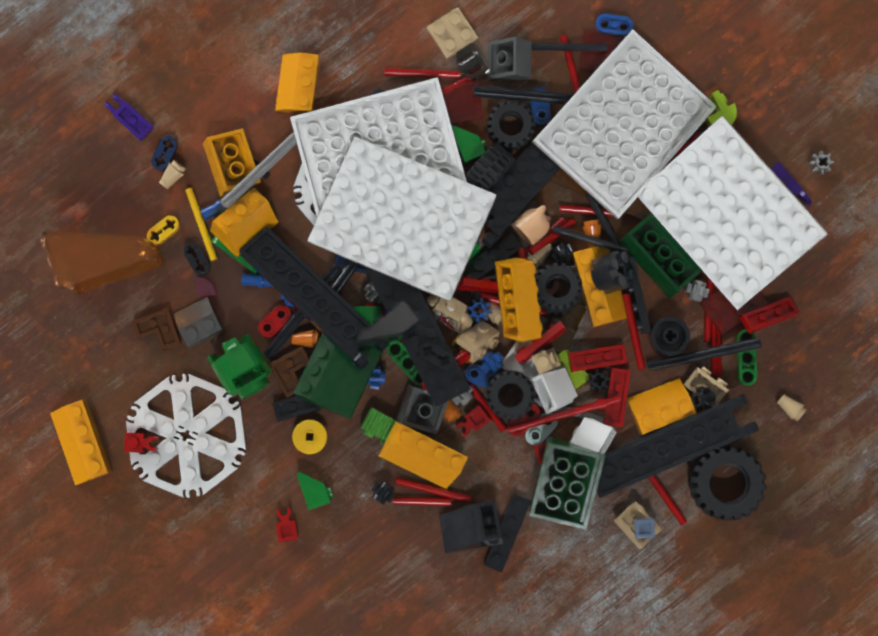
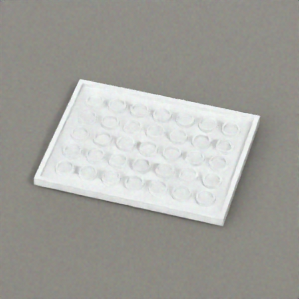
M632 30L532 142L618 219L642 193L643 187L664 168L717 106L639 34Z
M438 77L290 117L317 218L354 137L467 182Z
M724 116L720 117L643 187L642 193L638 196L737 310L828 234Z
M354 137L307 241L450 302L497 196L494 193Z

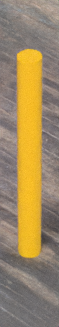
M188 188L185 192L211 261L217 260L218 257L193 188Z

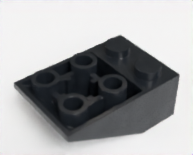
M402 302L400 305L396 303L389 309V313L385 317L383 315L379 316L373 321L374 324L371 328L365 327L357 334L356 346L364 347L400 340L417 327L419 319L405 302Z
M496 500L476 503L439 515L445 553L503 544Z

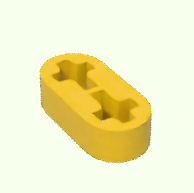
M174 216L165 217L149 229L147 240L153 245L162 244L180 229L179 220ZM169 220L175 221L174 229L168 228L164 230L168 226L167 222ZM163 231V232L159 235V238H160V239H159L158 241L155 240V239L152 240V238H153L152 233H153V232H155V233L158 234L159 232Z

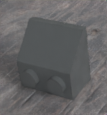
M516 36L488 42V80L519 81L530 79L532 41Z
M208 297L173 314L178 329L189 348L225 331Z
M408 384L396 421L437 434L448 402L436 408L428 391Z

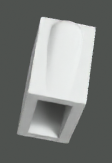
M554 368L531 379L546 414L572 403L574 398L578 396L565 368Z
M584 417L580 426L575 428L570 442L605 454L616 435V431L613 427L593 418Z

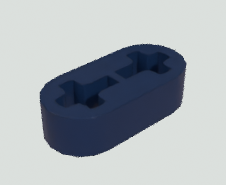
M165 136L161 139L151 160L156 170L165 171L169 162H172L178 149V142L175 138ZM171 140L174 146L173 148L169 147L167 152H165L167 147L164 144L166 142L169 143ZM163 154H164L165 156H164V158H163V161L165 162V164H164V165L161 164V165L158 167V163L156 162V160H157V159L161 160V158H162V156H163Z

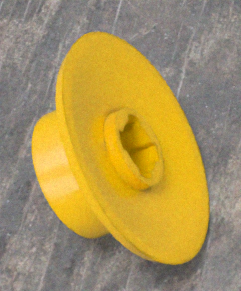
M304 420L295 427L292 439L295 447L300 452L315 454L325 446L327 433L324 426L318 421ZM307 433L314 434L313 441H307Z

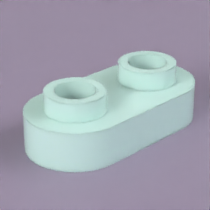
M545 412V413H542L539 417L546 416V415L553 414V413H548V414H546V412ZM558 420L553 421L550 425L542 424L529 428L525 433L526 441L531 445L541 444L556 428ZM533 432H537L539 434V437L537 439L532 438L531 435Z

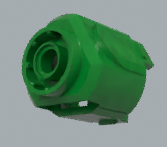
M249 334L239 339L240 344L235 337L222 344L226 354L220 358L216 353L207 357L213 371L228 395H239L241 400L254 395L268 386L270 382L267 377L272 373L270 364L255 339L252 340Z

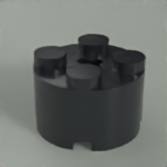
M614 251L597 257L592 262V265H594L591 271L593 283L599 291L603 290L605 294L629 288L633 280L637 278V273L633 269L628 253L625 251Z
M665 317L652 325L648 337L649 343L654 352L662 356H673L681 353L687 347L690 341V331L687 325L679 318ZM668 332L670 335H673V339H670V342L668 338H665Z

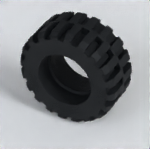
M722 446L700 455L699 460L694 462V468L692 471L690 470L689 474L691 476L689 482L690 494L698 508L702 509L709 516L726 521L740 520L741 517L751 515V511H756L759 507L758 503L764 499L763 491L766 490L767 484H764L766 475L761 470L763 467L760 462L755 460L756 457L742 448L733 446ZM722 465L735 466L742 472L744 477L743 492L733 501L719 500L710 489V477L713 471Z

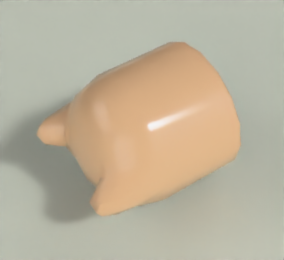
M544 205L537 209L530 208L511 224L515 232L530 246L535 245L549 231L550 217L545 215L546 207Z

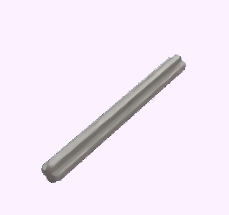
M294 132L221 199V204L225 208H229L297 144Z

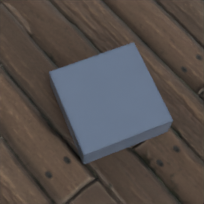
M654 518L634 519L635 539L655 538Z

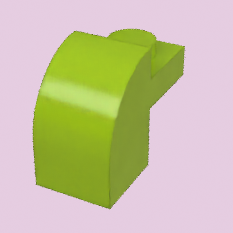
M719 90L709 96V99L717 106L715 108L717 113L707 117L705 120L708 128L722 116L732 125L737 115L735 103L727 106L728 101L723 93L720 94Z

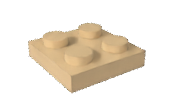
M458 7L426 27L447 60L479 40Z

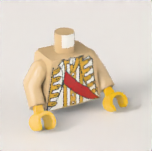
M435 295L429 296L425 300L434 319L458 332L459 335L457 337L471 328L473 320L468 313V306L453 297L449 302ZM457 337L452 342L453 346L457 342Z

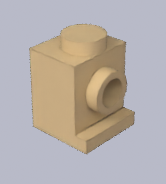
M554 347L532 356L539 375L561 366Z

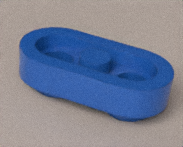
M601 14L595 22V27L599 33L626 37L634 27L633 21L629 17L613 14ZM606 22L608 27H602L601 23ZM625 25L627 29L621 30L620 26Z
M542 87L533 89L535 91H547ZM530 101L531 114H534L535 124L538 126L546 125L551 118L550 103ZM543 112L545 117L540 118L538 113Z
M476 364L468 366L465 370V378L469 383L486 389L489 385V378L499 374L498 372L494 375L491 372L486 374L481 366ZM473 370L478 372V376L475 378L470 374Z

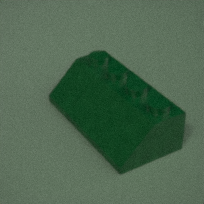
M652 213L619 241L622 246L628 247L627 252L632 258L634 257L639 266L669 299L702 271Z

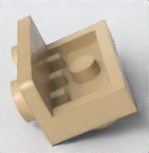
M481 320L457 337L456 343L471 353L470 361L474 363L478 359H482L491 349L494 350L497 347L500 331Z
M704 366L701 369L696 367L683 385L693 393H696V388L710 387V390L716 396L715 404H712V406H717L724 395L730 391L726 388L728 384L720 378L715 380L711 377L712 372Z
M635 501L627 506L613 521L640 550L652 538L635 539L634 519L651 517L645 512L644 507ZM654 520L656 535L660 533L661 528L658 526V523Z

